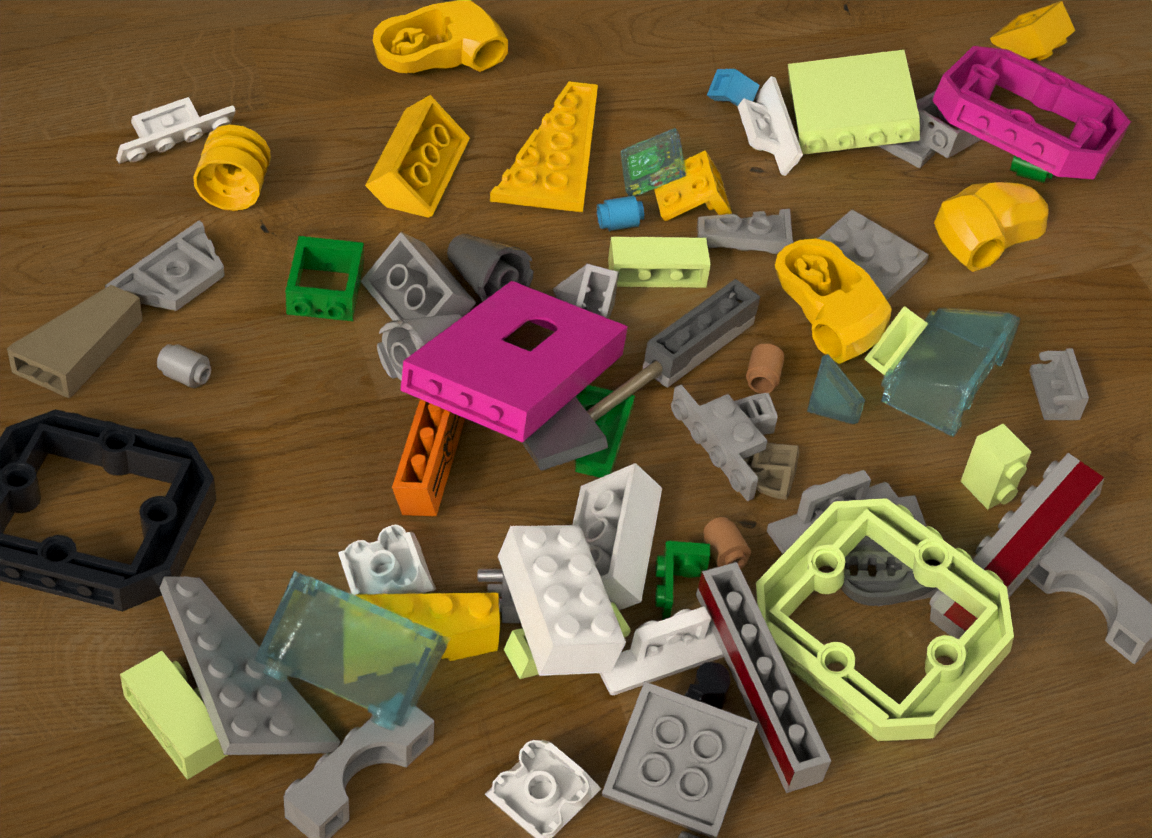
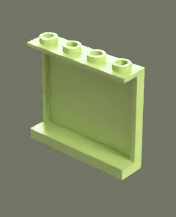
M905 50L788 64L789 88L793 99L799 145L803 155L920 141V117Z

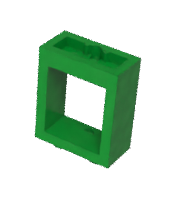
M298 236L285 290L286 314L353 321L364 268V243ZM303 269L347 273L349 276L346 290L338 291L300 287Z

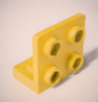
M706 150L651 177L660 214L664 221H668L703 203L706 204L710 211L715 209L718 215L732 214L721 174ZM661 177L662 182L654 185V179Z

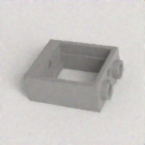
M934 91L916 101L920 117V142L944 157L950 158L982 139L958 127L955 130L937 119L936 117L938 116L948 122L932 101L936 92Z

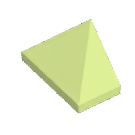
M904 306L864 360L888 377L928 323Z

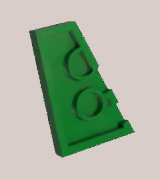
M588 385L575 397L587 411L612 393L613 390ZM635 395L629 396L595 422L606 436L608 448L575 459V472L599 478L612 473L634 407Z

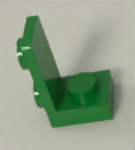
M666 541L664 554L657 555L655 577H662V585L656 586L655 607L662 608V620L671 616L673 606V575L686 578L701 577L702 571H706L708 568L710 544Z

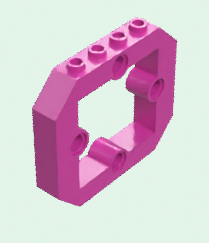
M973 46L943 74L932 99L950 124L1057 177L1094 179L1119 147L1131 123L1112 99L1007 49ZM995 85L1031 101L1040 109L1052 111L1075 122L1076 124L1069 138L1035 123V119L1022 110L1007 109L990 101L989 99Z

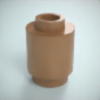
M759 344L753 348L746 374L748 385L753 391L757 393H770L779 384L785 358L780 348L772 344Z
M719 517L710 521L703 531L705 535L704 542L705 544H710V553L716 564L720 567L737 562L740 569H742L751 556V549L737 525L726 517Z

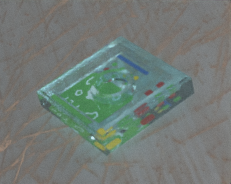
M676 128L620 151L625 190L628 196H638L686 176L680 134Z

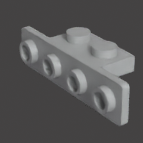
M682 385L676 386L671 403L674 416L678 420H682L690 430L694 441L704 447L712 463L716 467L721 468L729 478L732 488L740 492L747 501L754 499L758 477L743 459L765 450L767 439L729 394L699 406Z
M864 470L853 474H843L836 480L822 485H813L803 491L797 514L768 524L767 533L781 553L784 554L833 502L899 497L886 482L869 487L871 479Z

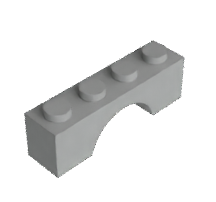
M1063 536L1028 575L1027 579L1046 594L1061 591L1072 592L1094 602L1103 612L1107 621L1108 630L1105 641L1133 664L1137 663L1152 649V604L1134 591L1131 586L1106 569L1099 561L1093 559L1079 548L1071 539Z
M400 693L389 703H381L373 712L371 719L361 728H353L345 737L342 745L333 753L328 752L324 754L316 763L314 770L305 778L295 780L287 788L283 796L285 818L308 838H331L349 821V798L345 792V787L349 780L358 771L373 764L390 763L402 767L410 765L434 742V720Z

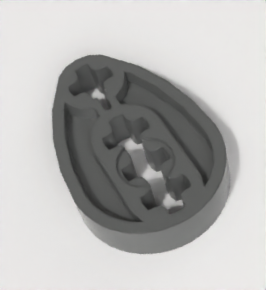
M865 536L845 557V578L841 589L851 600L859 604L868 606L892 605L918 598L935 589L920 584L915 579L913 570L868 536ZM930 559L925 561L930 566L940 565V562ZM850 565H857L858 575H850ZM868 565H876L877 573L875 577L869 576L867 571ZM887 565H894L895 576H888Z

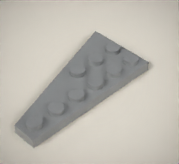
M164 576L160 585L162 596L224 755L333 753L339 747L341 741L200 578Z

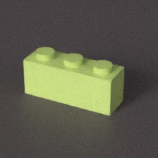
M611 237L608 264L610 270L619 272L617 287H707L711 264L706 238Z
M160 651L120 674L124 697L187 780L228 756L223 753L199 688L192 689L187 683L186 673L179 662H171L165 653Z

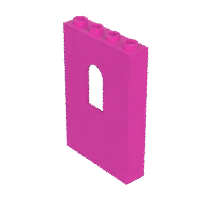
M511 281L403 360L400 391L523 443L623 355L628 326ZM527 321L554 331L551 336L531 352L503 341Z

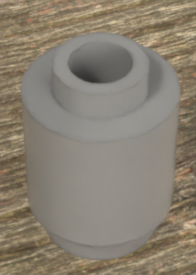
M168 344L159 353L157 368L168 378L188 387L197 388L205 384L210 377L211 366L209 358L179 344L174 346Z

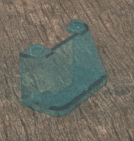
M940 307L936 312L931 310L925 320L928 325L910 347L895 370L889 368L881 383V386L885 388L881 402L954 437L961 427L964 410L966 411L971 407L975 394L995 364L1001 367L1006 360L1021 318L1009 312L946 307Z
M294 571L254 661L265 665L263 673L285 682L288 676L300 678L368 709V712L374 714L371 720L373 723L394 731L396 725L405 726L451 638L324 581Z

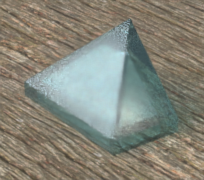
M829 354L822 356L807 412L850 424L858 423L865 399Z

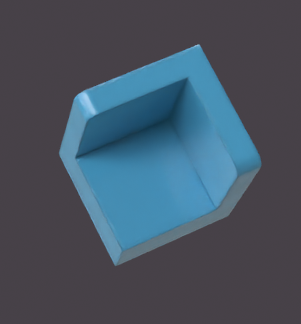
M717 69L707 96L714 101H730L738 106L744 98L754 101L760 85L736 69Z

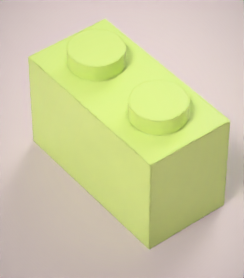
M1001 424L977 436L961 482L987 510L1000 503L1003 505L1007 504L1018 493L1017 487L1021 477L1027 470L1026 464L1031 451L1004 424Z

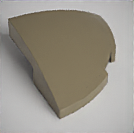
M767 443L765 450L743 460L758 477L757 491L770 497L787 500L796 473L800 454L799 446Z

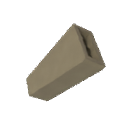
M113 285L106 287L11 344L7 351L12 373L70 399L143 321L140 297Z

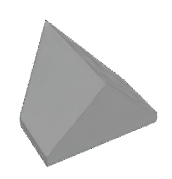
M586 264L554 287L553 291L557 299L609 319L615 305L619 272Z

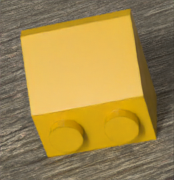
M1060 1L1018 15L990 37L992 44L1002 49L1010 50L1028 60L1036 58L1037 61H1041L1051 56L1053 49L1067 43L1066 38L1076 30L1063 2Z

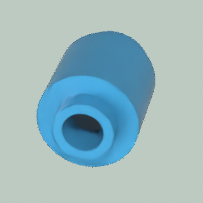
M635 196L604 200L603 204H597V218L600 229L608 228L609 231L639 227L640 220H644L642 201H637Z

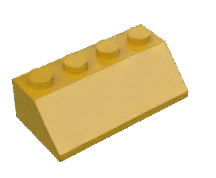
M429 95L405 109L365 186L385 207L429 218L433 216L470 137L440 104Z

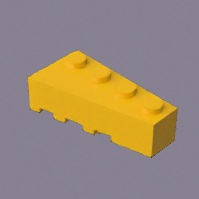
M498 593L344 595V685L358 683V678L375 674L376 678L392 675V670L413 665L415 669L428 667L431 661L444 658L454 661L498 651L500 632Z

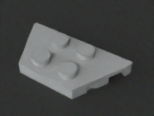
M197 221L107 283L105 288L113 285L140 297L141 304L177 311L225 276L224 266L219 256L215 254L212 241L208 240L205 234L203 223Z

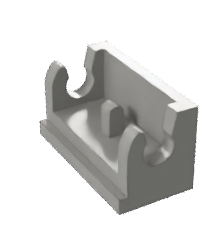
M1066 349V351H1044L1039 353L1040 360H1052L1048 364H1033L1029 370L1044 420H1080L1089 396L1074 350Z

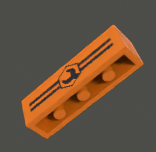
M421 399L392 489L402 515L437 517L466 418Z

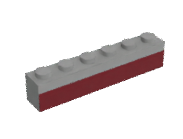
M1067 453L1060 462L1055 460L1048 466L1044 472V480L1038 487L1032 485L1021 499L1022 505L1016 512L1008 511L998 525L999 531L993 537L986 536L976 549L975 553L977 555L974 557L973 562L983 570H990L1001 578L1003 584L1007 586L1008 598L1101 493L1104 477L1070 453ZM939 589L930 600V621L957 639H960L978 619Z
M735 562L702 571L696 596L701 607L704 606L711 617L709 625L753 721L758 723L757 730L785 792L789 793L822 782L831 759L738 563Z

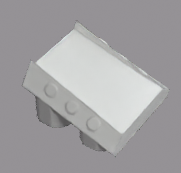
M391 525L384 528L379 533L378 541L368 543L365 540H358L349 544L344 551L338 552L352 595L423 594L436 589L424 559L422 548L414 532L406 533L403 527L399 525Z
M542 739L541 741L532 740L527 742L520 750V761L509 771L500 773L485 795L534 838H553L601 788L573 760L551 742Z

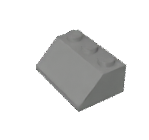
M402 232L398 234L361 280V283L393 321L459 314L463 317L476 304L474 299L424 242Z

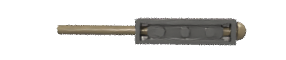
M734 279L647 342L643 370L588 409L587 413L596 422L652 379H656L667 388L754 324L760 296L737 279Z

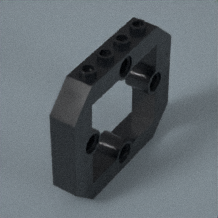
M56 409L8 426L0 437V581L122 612L162 596L160 585L164 576L180 577L216 502L214 477L193 442L185 441L178 437H168L145 429H135L116 424L112 421H102L82 416L78 413H69ZM48 454L101 466L107 473L115 476H123L130 473L171 483L166 496L151 497L140 506L139 514L144 540L131 565L77 552L75 542L65 535L50 536L40 543L3 533L14 513L30 512L40 504L41 494L36 474Z

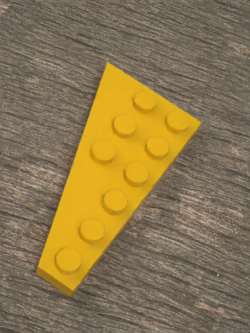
M571 81L567 83L555 100L554 107L550 113H546L543 117L542 124L538 130L535 129L516 155L512 167L507 169L502 175L500 184L495 186L490 192V202L583 212L598 85Z

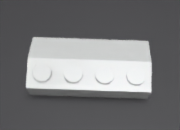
M636 463L582 485L572 524L581 526L610 603L614 602L619 610L642 601L662 487Z

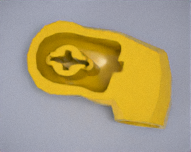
M471 0L432 4L406 15L388 18L374 29L373 45L378 61L386 68L398 73L457 67L461 64L481 72L502 62L508 54V39L500 25L484 9Z
M1004 182L972 184L959 194L942 202L934 225L941 242L951 255L966 268L974 272L991 266L999 259L1006 248L1017 243L1038 239L1046 232L1048 204L1035 189L1024 184Z
M817 238L804 239L785 246L777 254L775 270L781 286L801 306L806 318L812 324L813 340L822 353L841 364L859 357L879 342L883 333L889 327L891 306L870 275L847 258L839 247L826 240Z

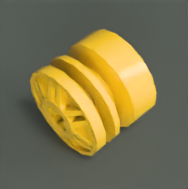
M239 125L219 126L210 132L193 176L194 187L200 197L210 205L223 210L238 211L247 209L255 204L260 195L264 177L271 160L270 148L265 139L257 132Z

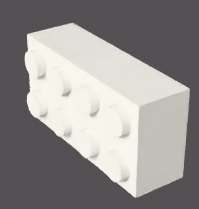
M510 526L498 558L539 676L611 673L626 641L581 526Z

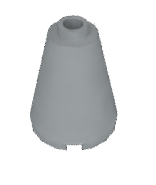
M459 314L394 320L385 324L379 334L383 333L382 342L377 343V351L381 364L387 374L392 379L397 377L402 380L403 360L450 327L462 316Z

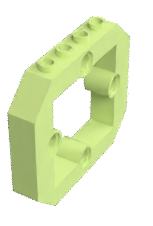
M887 498L833 502L756 582L757 605L787 668L877 741L934 738L1011 652L1014 632L1007 586L1003 584L1001 578L990 570H983L973 562L971 556L966 551L949 545L943 540L941 534L936 529L930 526L925 527L914 519L912 513L906 507L900 504L895 505ZM866 535L913 570L915 579L920 584L926 587L938 588L978 618L960 639L943 635L936 637L930 642L927 647L925 661L926 676L900 705L855 670V655L849 646L841 642H831L823 645L789 618L814 590L821 594H831L842 587L845 578V557ZM930 559L940 562V565L930 566L925 561ZM823 566H830L834 571L823 573L818 569ZM946 656L951 658L954 663L943 665L936 659ZM830 663H840L845 668L842 671L835 672L829 670L826 666Z

